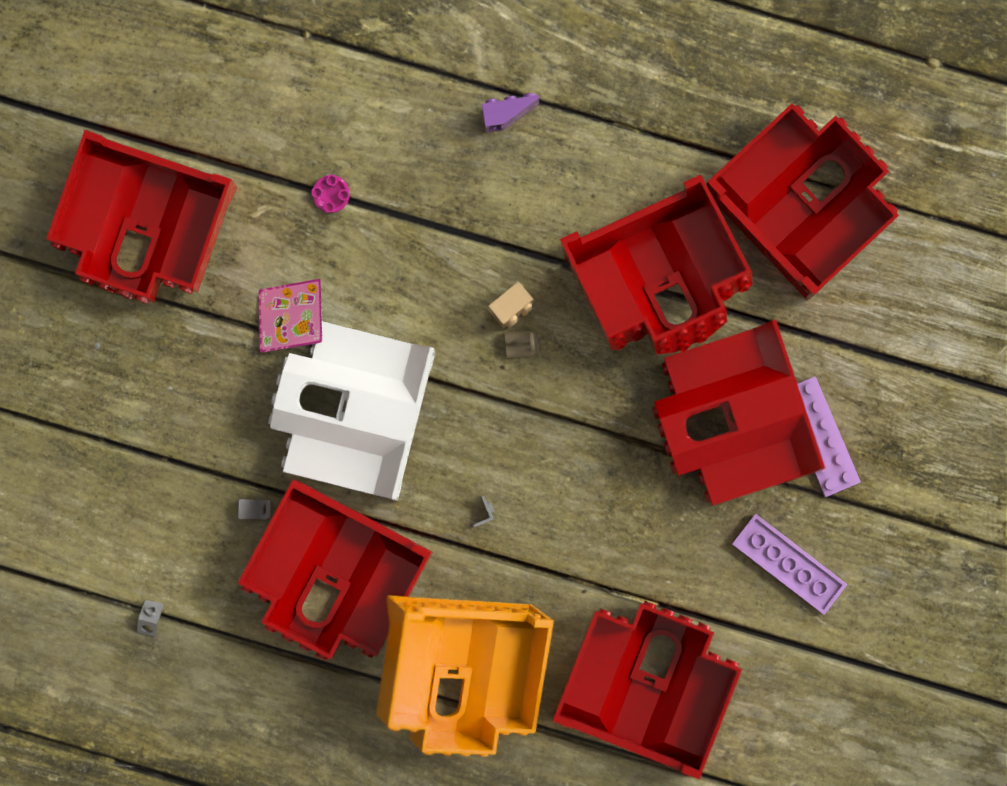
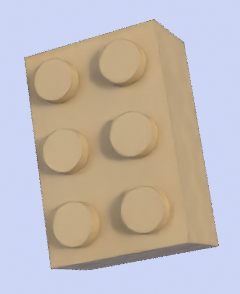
M518 281L489 305V313L503 329L506 327L510 329L518 322V317L521 314L524 317L532 310L533 298Z

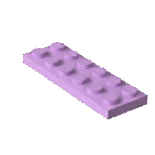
M816 376L798 383L826 467L823 471L815 473L824 497L860 483L859 476Z
M757 514L753 515L732 543L733 546L823 615L826 614L848 585Z

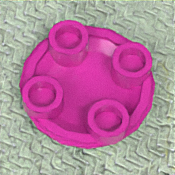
M328 175L316 182L312 189V196L315 205L320 210L327 213H335L347 205L350 191L347 183L342 178Z

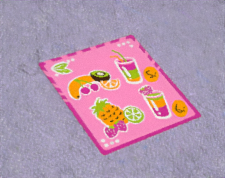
M321 279L259 290L261 353L322 343Z

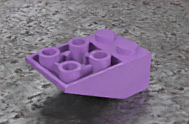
M527 93L522 98L508 96L503 101H497V99L486 100L482 104L486 133L505 130L539 105V95Z

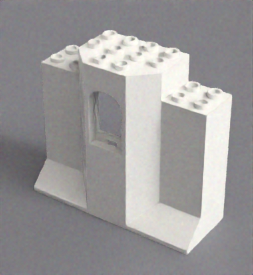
M322 321V343L312 344L310 351L312 359L289 353V356L284 359L282 375L279 374L277 378L278 392L274 393L271 404L274 407L268 424L271 425L270 428L292 435V438L289 437L286 444V449H289L287 457H283L281 467L284 468L283 472L398 501L426 384L435 357V350L432 347L410 344ZM307 385H317L343 392L336 418L302 409L299 399L304 387ZM348 401L345 412H342L344 402Z

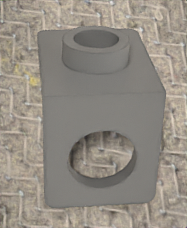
M484 495L481 497L490 518L472 525L473 528L494 520L492 513L495 512L491 501H486Z
M239 499L237 518L269 520L271 501Z
M145 600L138 618V633L156 637L157 623L164 604ZM142 626H149L152 630H145Z

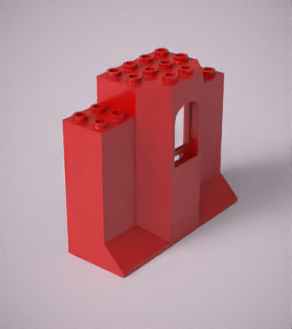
M791 103L718 171L706 185L717 206L808 301L899 215L897 214V208L891 203L888 204L883 199L884 195L881 191L873 189L889 172L887 164L874 156L875 153L868 145L865 146L860 141L861 137L855 131L851 132L847 128V122L835 115L818 131L816 129L818 127L812 119L808 120L803 115L804 111L802 108ZM834 161L843 169L844 180L820 202L803 182L824 162ZM804 191L812 199L810 202L802 195Z
M84 130L46 240L51 242L50 246H53L55 249L64 252L65 249H69L68 252L81 257L75 272L80 277L79 280L89 285L96 283L98 284L97 286L107 292L115 294L116 291V293L125 298L133 300L134 297L137 301L148 304L149 301L155 302L160 284L162 283L170 288H174L175 285L179 286L178 289L182 292L192 295L193 292H199L227 208L238 187L230 178L215 173L212 175ZM136 226H140V227L146 228L147 230H146V231H143V230L137 229ZM127 230L152 238L143 265L136 272L122 270L117 264V257Z
M701 174L683 182L684 190L583 237H580L578 231L560 239L565 261L572 270L611 351L614 349L620 350L627 343L637 342L643 339L645 335L648 336L656 354L686 351L695 343L705 342L708 337L725 325L727 322V312L723 301L730 299L738 292H746L753 286L752 271ZM679 284L692 310V314L683 323L671 324L667 321L654 295Z
M776 320L664 358L662 368L665 376L669 375V390L671 394L675 393V395L655 401V406L652 407L655 419L660 421L658 430L661 438L665 437L666 439L664 448L667 456L671 455L673 461L670 462L673 474L677 473L678 477L700 470L701 473H698L701 485L705 484L707 491L704 492L707 504L711 503L712 506L722 504L823 471L826 468ZM722 406L730 432L702 441L691 439L686 431L687 419L692 415ZM729 411H732L735 422L731 423Z
M293 479L238 584L242 585L240 589L249 594H253V592L259 594L257 598L266 603L272 601L261 622L265 624L264 628L272 633L276 631L282 633L281 637L289 642H299L298 646L308 652L314 650L317 652L316 656L325 661L328 658L332 659L343 639L345 640V645L353 649L357 646L362 649V654L372 658L379 655L388 638L390 621L387 596L409 597L433 552L308 485ZM327 575L336 579L337 582L334 583L326 579ZM317 578L340 590L327 618L322 622H313L307 619L302 612V606Z
M644 601L643 604H638L631 624H629V619L618 615L617 619L611 617V612L601 608L599 611L594 610L561 697L553 712L552 721L612 743L700 780L742 672V668L738 667L739 663L726 658V661L720 660V655L710 651L706 654L714 632L710 631V626L700 622L698 625L692 624L693 619L680 614L677 618L674 616L675 612L662 607L659 611L655 609L656 605ZM657 635L671 638L676 645V650L665 679L640 670L649 643ZM645 676L655 679V683L645 680Z

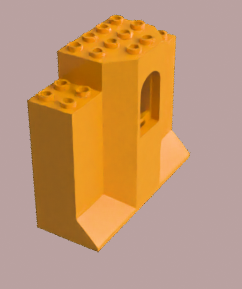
M387 596L390 626L376 716L388 729L399 731L400 728H406L409 730V739L423 754L433 755L435 752L443 755H452V753H458L462 756L477 754L482 757H487L488 754H496L499 733L509 735L511 732L523 736L528 735V733H535L554 620L532 604ZM448 669L458 670L457 674L448 673ZM440 678L462 679L457 709L449 715L441 716L437 714L435 705Z

